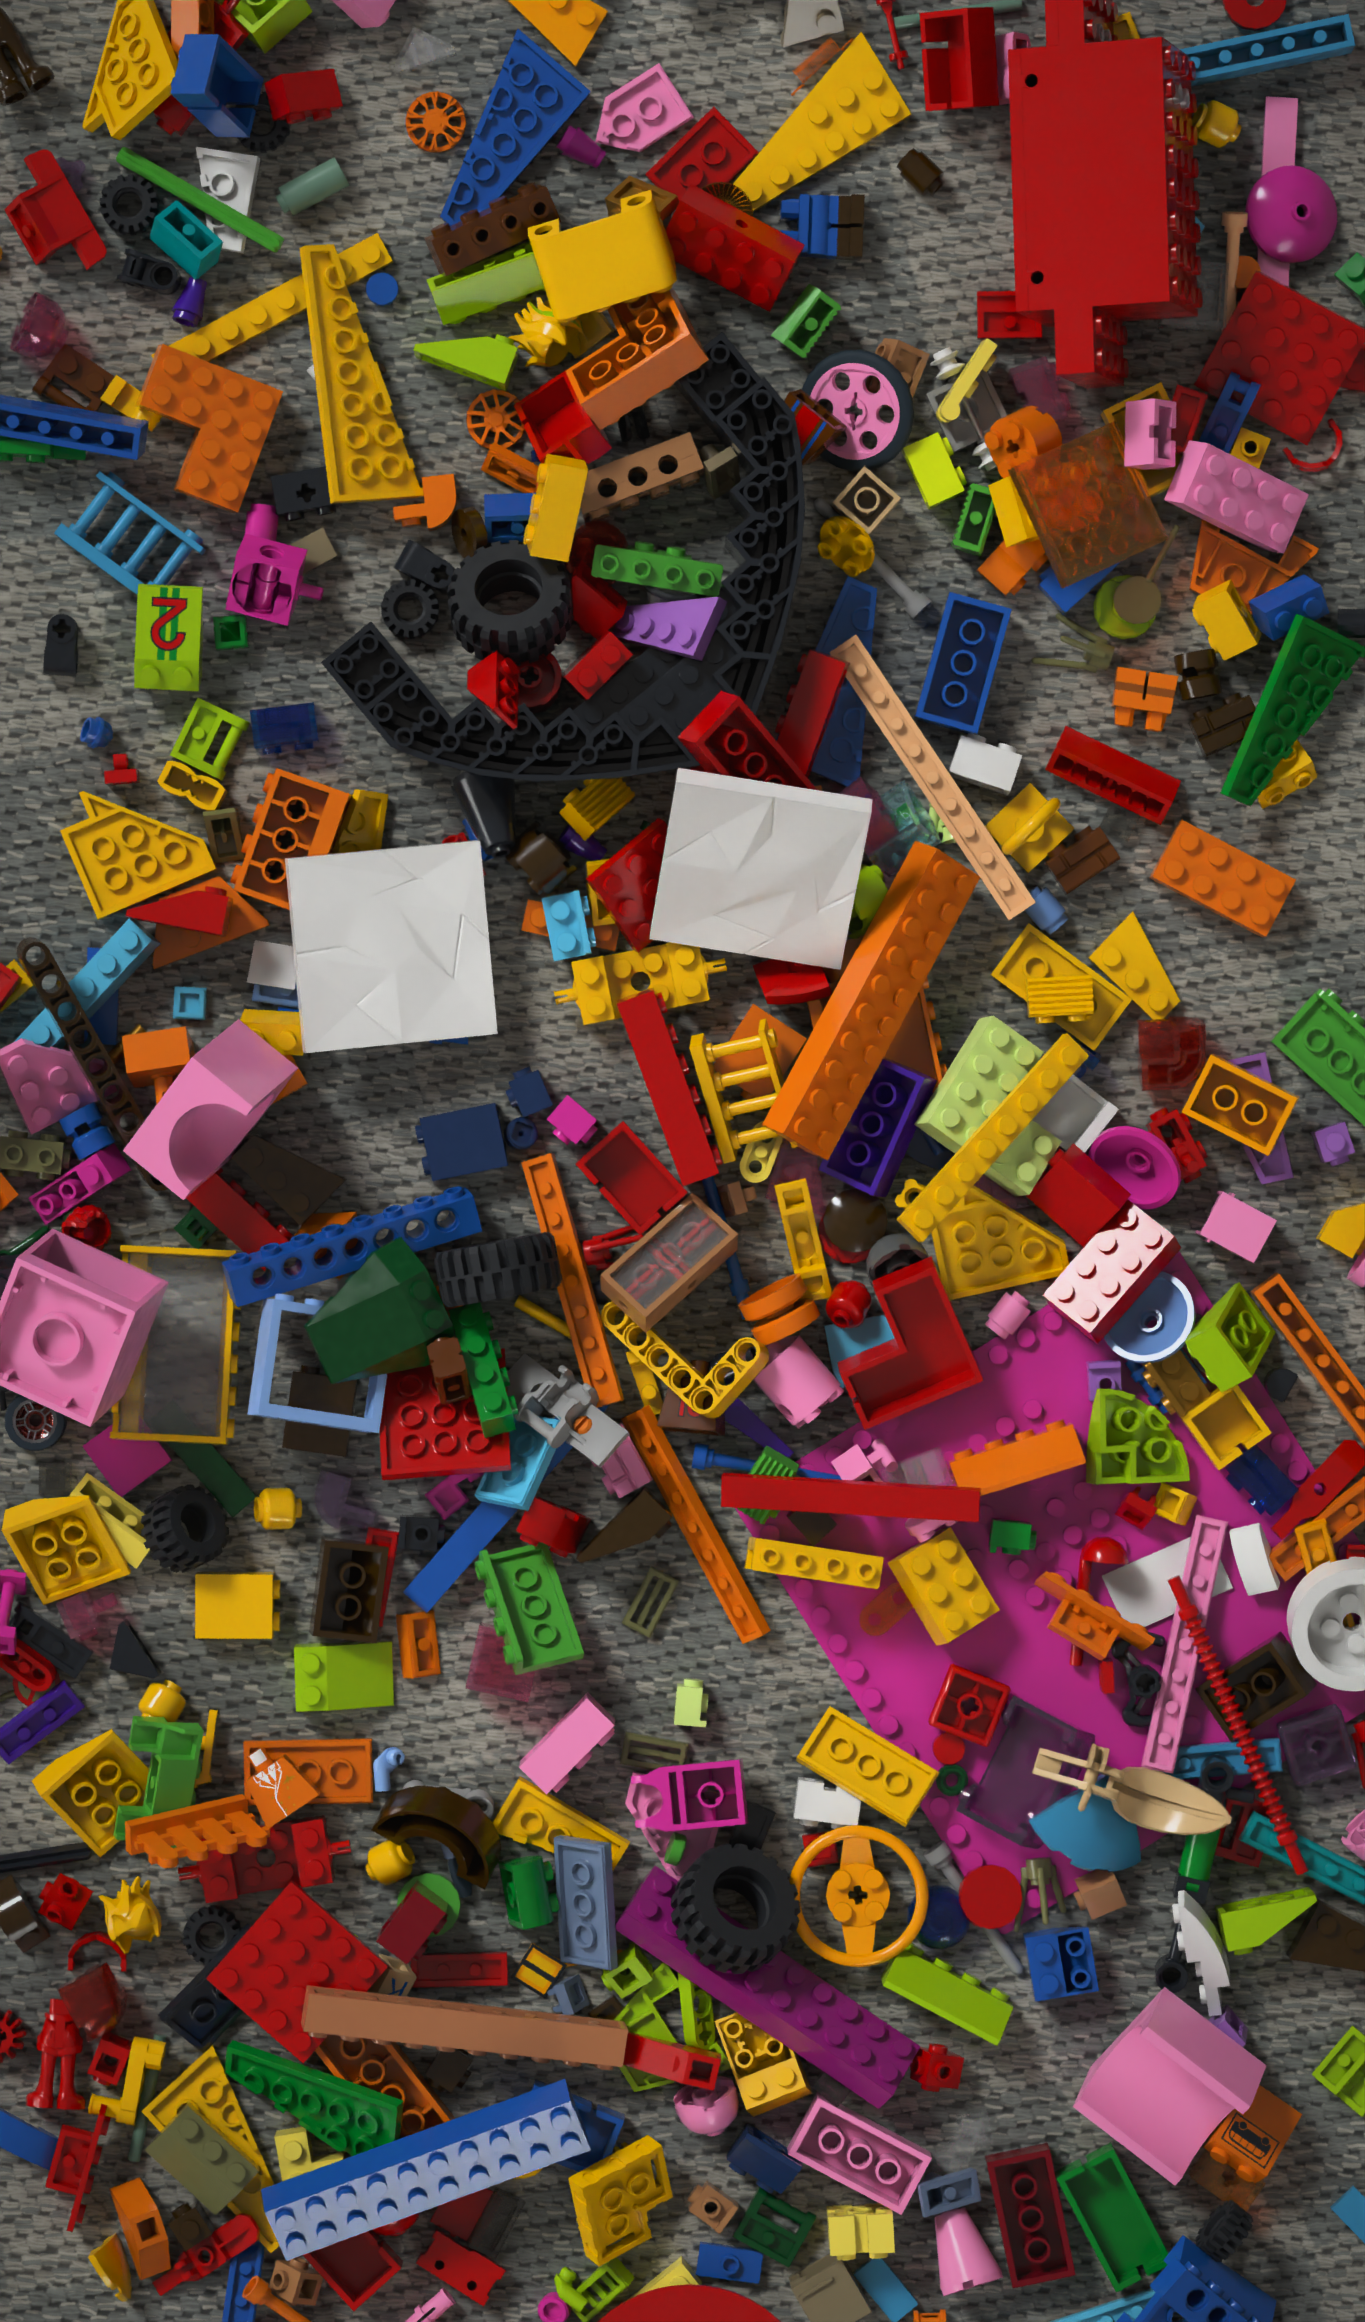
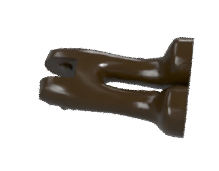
M0 7V81L2 85L0 88V104L6 106L24 99L28 96V93L4 53L5 48H8L32 93L48 85L55 75L48 66H38L34 62L14 23Z

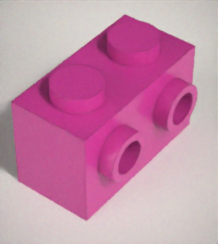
M569 1095L562 1100L547 1118L556 1127L552 1133L566 1145L571 1141L577 1144L580 1140L586 1144L598 1130L594 1126L597 1119Z

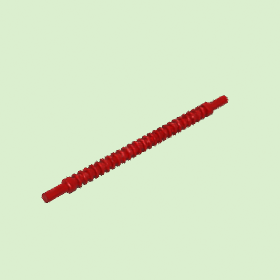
M1174 1576L1167 1581L1180 1608L1178 1615L1181 1621L1186 1622L1184 1628L1190 1630L1188 1637H1193L1192 1646H1197L1198 1649L1195 1653L1201 1655L1199 1662L1205 1664L1203 1671L1209 1673L1206 1679L1212 1680L1210 1688L1216 1689L1214 1696L1220 1698L1217 1704L1222 1705L1224 1708L1221 1710V1713H1226L1227 1715L1225 1722L1231 1723L1229 1730H1233L1235 1733L1232 1738L1238 1740L1236 1747H1241L1240 1755L1246 1758L1243 1763L1249 1765L1247 1772L1253 1774L1251 1781H1256L1257 1783L1254 1788L1260 1790L1258 1797L1264 1799L1262 1806H1267L1268 1808L1266 1815H1271L1269 1822L1275 1824L1273 1831L1279 1834L1276 1837L1280 1846H1284L1296 1875H1301L1307 1872L1308 1868L1296 1843L1298 1836L1295 1830L1289 1827L1292 1822L1286 1821L1288 1814L1282 1812L1284 1805H1280L1278 1802L1281 1797L1275 1795L1277 1788L1271 1787L1273 1780L1267 1778L1270 1772L1265 1771L1263 1768L1266 1763L1260 1761L1262 1754L1256 1753L1258 1746H1254L1252 1743L1255 1738L1249 1736L1251 1729H1246L1247 1721L1241 1718L1244 1713L1238 1711L1240 1704L1234 1702L1236 1695H1231L1230 1693L1233 1688L1227 1686L1229 1679L1223 1677L1225 1670H1220L1221 1661H1216L1215 1658L1218 1654L1212 1652L1214 1645L1208 1643L1210 1636H1206L1204 1633L1207 1628L1201 1627L1203 1620L1197 1617L1199 1610L1196 1604L1191 1603L1180 1576Z

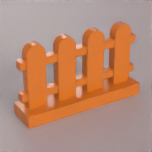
M243 1794L125 1821L126 1851L131 1856L146 1852L148 1854V1862L151 1865L158 1864L162 1868H174L179 1864L178 1858L186 1856L192 1861L206 1860L208 1858V1851L217 1849L222 1854H232L237 1852L238 1844L245 1842L252 1847H262L267 1844V1837H270V1829L267 1826L260 1827L255 1822V1815L252 1813L248 1814V1798Z

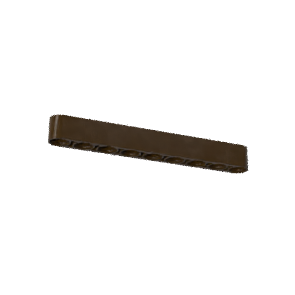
M32 937L23 939L17 947L16 954L18 960L121 1142L126 1147L145 1119L49 948L39 939ZM34 946L40 947V957L33 962L27 961V951ZM49 974L56 975L55 986L51 989H43L42 981L44 977ZM64 1002H70L72 1004L71 1013L68 1016L59 1017V1006ZM79 1030H87L88 1037L86 1041L80 1045L74 1044L73 1037L75 1033ZM101 1057L103 1059L102 1068L97 1072H90L89 1064L91 1060ZM111 1085H117L119 1088L117 1096L113 1099H105L104 1093L106 1088ZM132 1112L134 1114L132 1124L122 1127L120 1125L122 1115ZM132 1159L142 1179L152 1189L156 1191L168 1189L159 1180L152 1181L151 1174Z

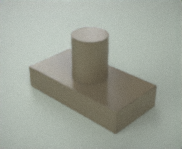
M708 444L700 449L698 454L704 465L707 491L715 500L740 482L738 456L731 446L720 453L713 444Z

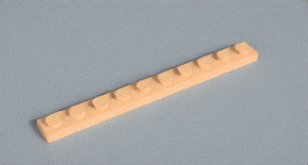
M854 635L829 652L831 656L850 662L845 677L1008 920H1011L1035 904L1036 901L858 636Z

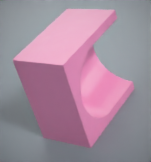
M238 1019L189 1060L124 1148L123 1152L184 1200L231 1159L297 1071L298 1067Z

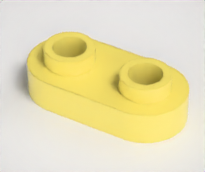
M764 1121L757 1123L753 1129L764 1127L762 1125ZM774 1137L769 1143H764L761 1140L746 1145L739 1168L741 1175L747 1181L759 1183L768 1178L783 1137ZM754 1160L759 1161L762 1165L758 1173H753L749 1169V1164Z

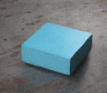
M174 986L173 1018L206 1020L207 988Z

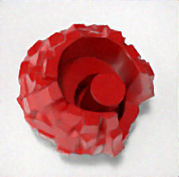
M94 1205L75 1208L65 1215L62 1222L61 1233L100 1251L103 1250L104 1245L111 1238L112 1232L107 1214L102 1212L101 1208Z

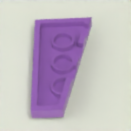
M720 597L626 606L623 617L616 622L612 633L623 642L702 661L727 601Z

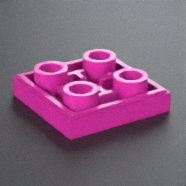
M139 1416L138 1433L152 1434L153 1432L145 1421L143 1428V1420ZM121 1418L119 1419V1432L121 1427ZM112 1424L82 1447L116 1494L122 1497L173 1459L162 1444L157 1441L110 1439Z

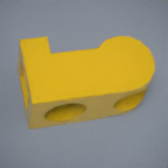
M116 375L100 398L101 401L126 417L149 421L148 431L152 432L162 416L137 407L136 403L141 391Z

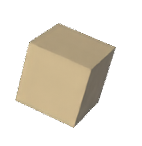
M864 466L832 502L831 507L841 516L850 518L859 524L870 536L897 506L901 497Z

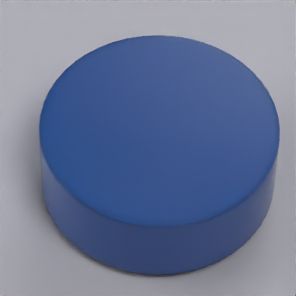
M377 273L368 280L366 292L372 303L378 306H387L396 300L399 288L393 276L388 273Z

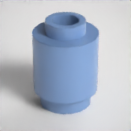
M1036 886L1029 891L1036 903L1024 911L1041 931L1045 930L1050 935L1068 920L1064 913L1066 910L1047 887L1040 890Z

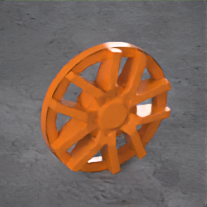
M492 389L480 393L469 406L466 417L467 428L473 440L480 446L490 449L492 444L485 442L490 431L496 433L494 442L497 444L500 433L510 440L501 444L504 448L507 449L516 444L525 432L524 424L521 422L520 426L510 420L518 415L516 410L508 414L505 409L513 402L516 404L520 400L515 395L504 390ZM493 395L496 406L489 408L485 398ZM497 395L508 397L509 400L500 406ZM482 401L485 412L473 411L475 406ZM472 416L484 417V423L472 424ZM507 425H511L519 430L515 437L506 431ZM485 428L481 439L475 434L474 429Z

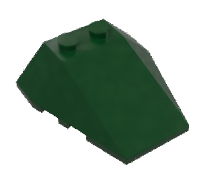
M398 1237L371 1252L365 1259L366 1262L354 1275L351 1274L345 1281L346 1284L334 1297H330L304 1325L331 1384L428 1366L430 1362L427 1346L438 1338L454 1337L453 1324L427 1268L402 1237Z

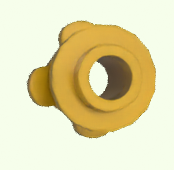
M915 1179L906 1180L904 1183L905 1188L895 1198L896 1205L904 1210L911 1204V1195L914 1193L920 1194L926 1187L923 1184L917 1183Z

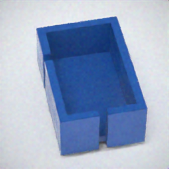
M185 34L183 45L179 50V61L175 77H173L171 82L170 94L184 107H188L187 110L214 136L250 138L256 111L253 108H226L225 106L258 105L264 78L219 34Z
M535 2079L531 2091L549 2084ZM572 2094L585 2125L591 2150L557 2162V2164L580 2172L611 2155L625 2121V2114L600 2104L597 2105L595 2110L592 2108V2101Z

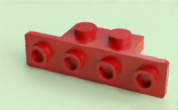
M101 2104L94 2132L62 2124L45 2187L76 2195L66 2230L69 2232H73L75 2222L82 2224L87 2205L81 2204L83 2193L90 2195L95 2176L90 2175L89 2171L91 2164L98 2165L103 2148V2146L97 2145L99 2135L106 2136L111 2117L105 2116L108 2105Z

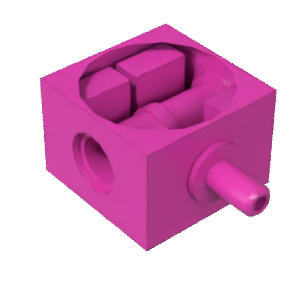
M245 533L236 553L225 610L288 626L300 595L316 600H321L323 596V588L303 583L304 576L302 575L308 550Z

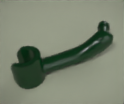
M49 1225L42 1226L12 1249L0 1250V1254H18L19 1256L50 1231L48 1229Z

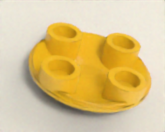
M833 516L823 523L820 529L821 542L818 544L817 549L824 559L832 560L837 567L843 569L850 577H856L872 566L875 559V549L869 534L863 527L844 516Z

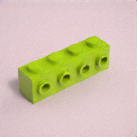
M530 241L491 255L448 276L440 274L426 279L443 325L448 323L458 324L463 322L467 316L478 312L487 313L502 303L520 301L529 293L538 290L545 291Z

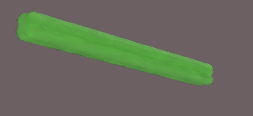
M127 147L120 149L116 157V161L119 164L272 252L277 253L284 242L283 237Z

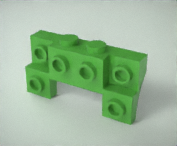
M133 1716L128 1746L131 1751L152 1752L143 1806L118 1805L113 1834L116 1840H125V1821L195 1805L196 1794L194 1785L195 1779L199 1778L201 1772L199 1755L204 1732L199 1723L167 1722L164 1717Z

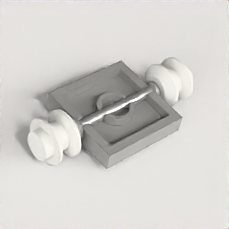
M950 347L933 355L935 360L930 363V366H938L940 370L936 379H949L948 384L926 394L935 417L937 408L958 378V374L965 367V363H957L955 359L959 350L952 352ZM981 370L975 379L979 382L978 387L969 399L964 396L959 403V416L949 423H942L938 419L937 421L944 436L947 437L953 453L977 442L978 446L974 449L972 456H980L982 460L978 469L985 467L987 472H990L998 467L994 463L989 448L985 444L984 436L990 431L994 422L1007 416L988 373Z

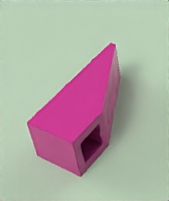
M115 1143L95 1153L28 1199L44 1224L47 1225L131 1171V1168Z

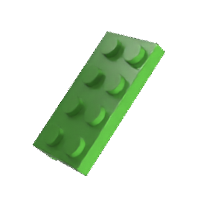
M1329 988L1326 992L1322 989H1317L1270 1042L1365 1127V1028L1363 1027L1365 1020L1353 1010L1348 1014L1340 1006L1343 1001Z
M540 1542L537 1547L527 1545L490 1555L487 1549L481 1550L478 1561L475 1562L476 1575L479 1581L484 1580L486 1590H484L485 1602L489 1609L493 1608L496 1616V1618H493L495 1632L498 1637H503L505 1646H503L504 1659L507 1665L512 1664L515 1675L583 1659L584 1651L548 1545Z

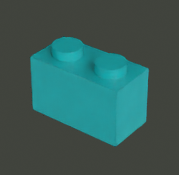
M178 200L174 201L154 218L150 239L195 280L218 263L223 241Z

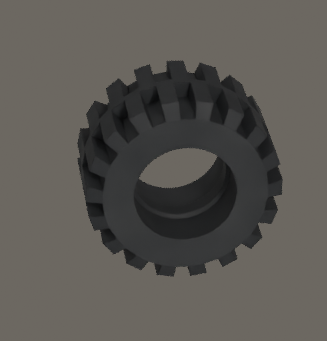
M187 1484L151 1501V1504L146 1506L144 1510L146 1515L141 1518V1523L144 1525V1528L141 1529V1535L146 1539V1542H144L146 1549L150 1548L152 1552L150 1556L154 1561L158 1559L160 1566L163 1568L170 1567V1570L176 1573L182 1571V1573L188 1572L214 1560L215 1557L220 1556L223 1552L222 1548L226 1547L228 1542L225 1536L229 1535V1527L225 1525L228 1519L227 1515H223L221 1511L223 1508L221 1503L215 1502V1496L211 1492L206 1494L205 1488L200 1486L195 1488L194 1485ZM181 1521L185 1524L189 1536L183 1530Z

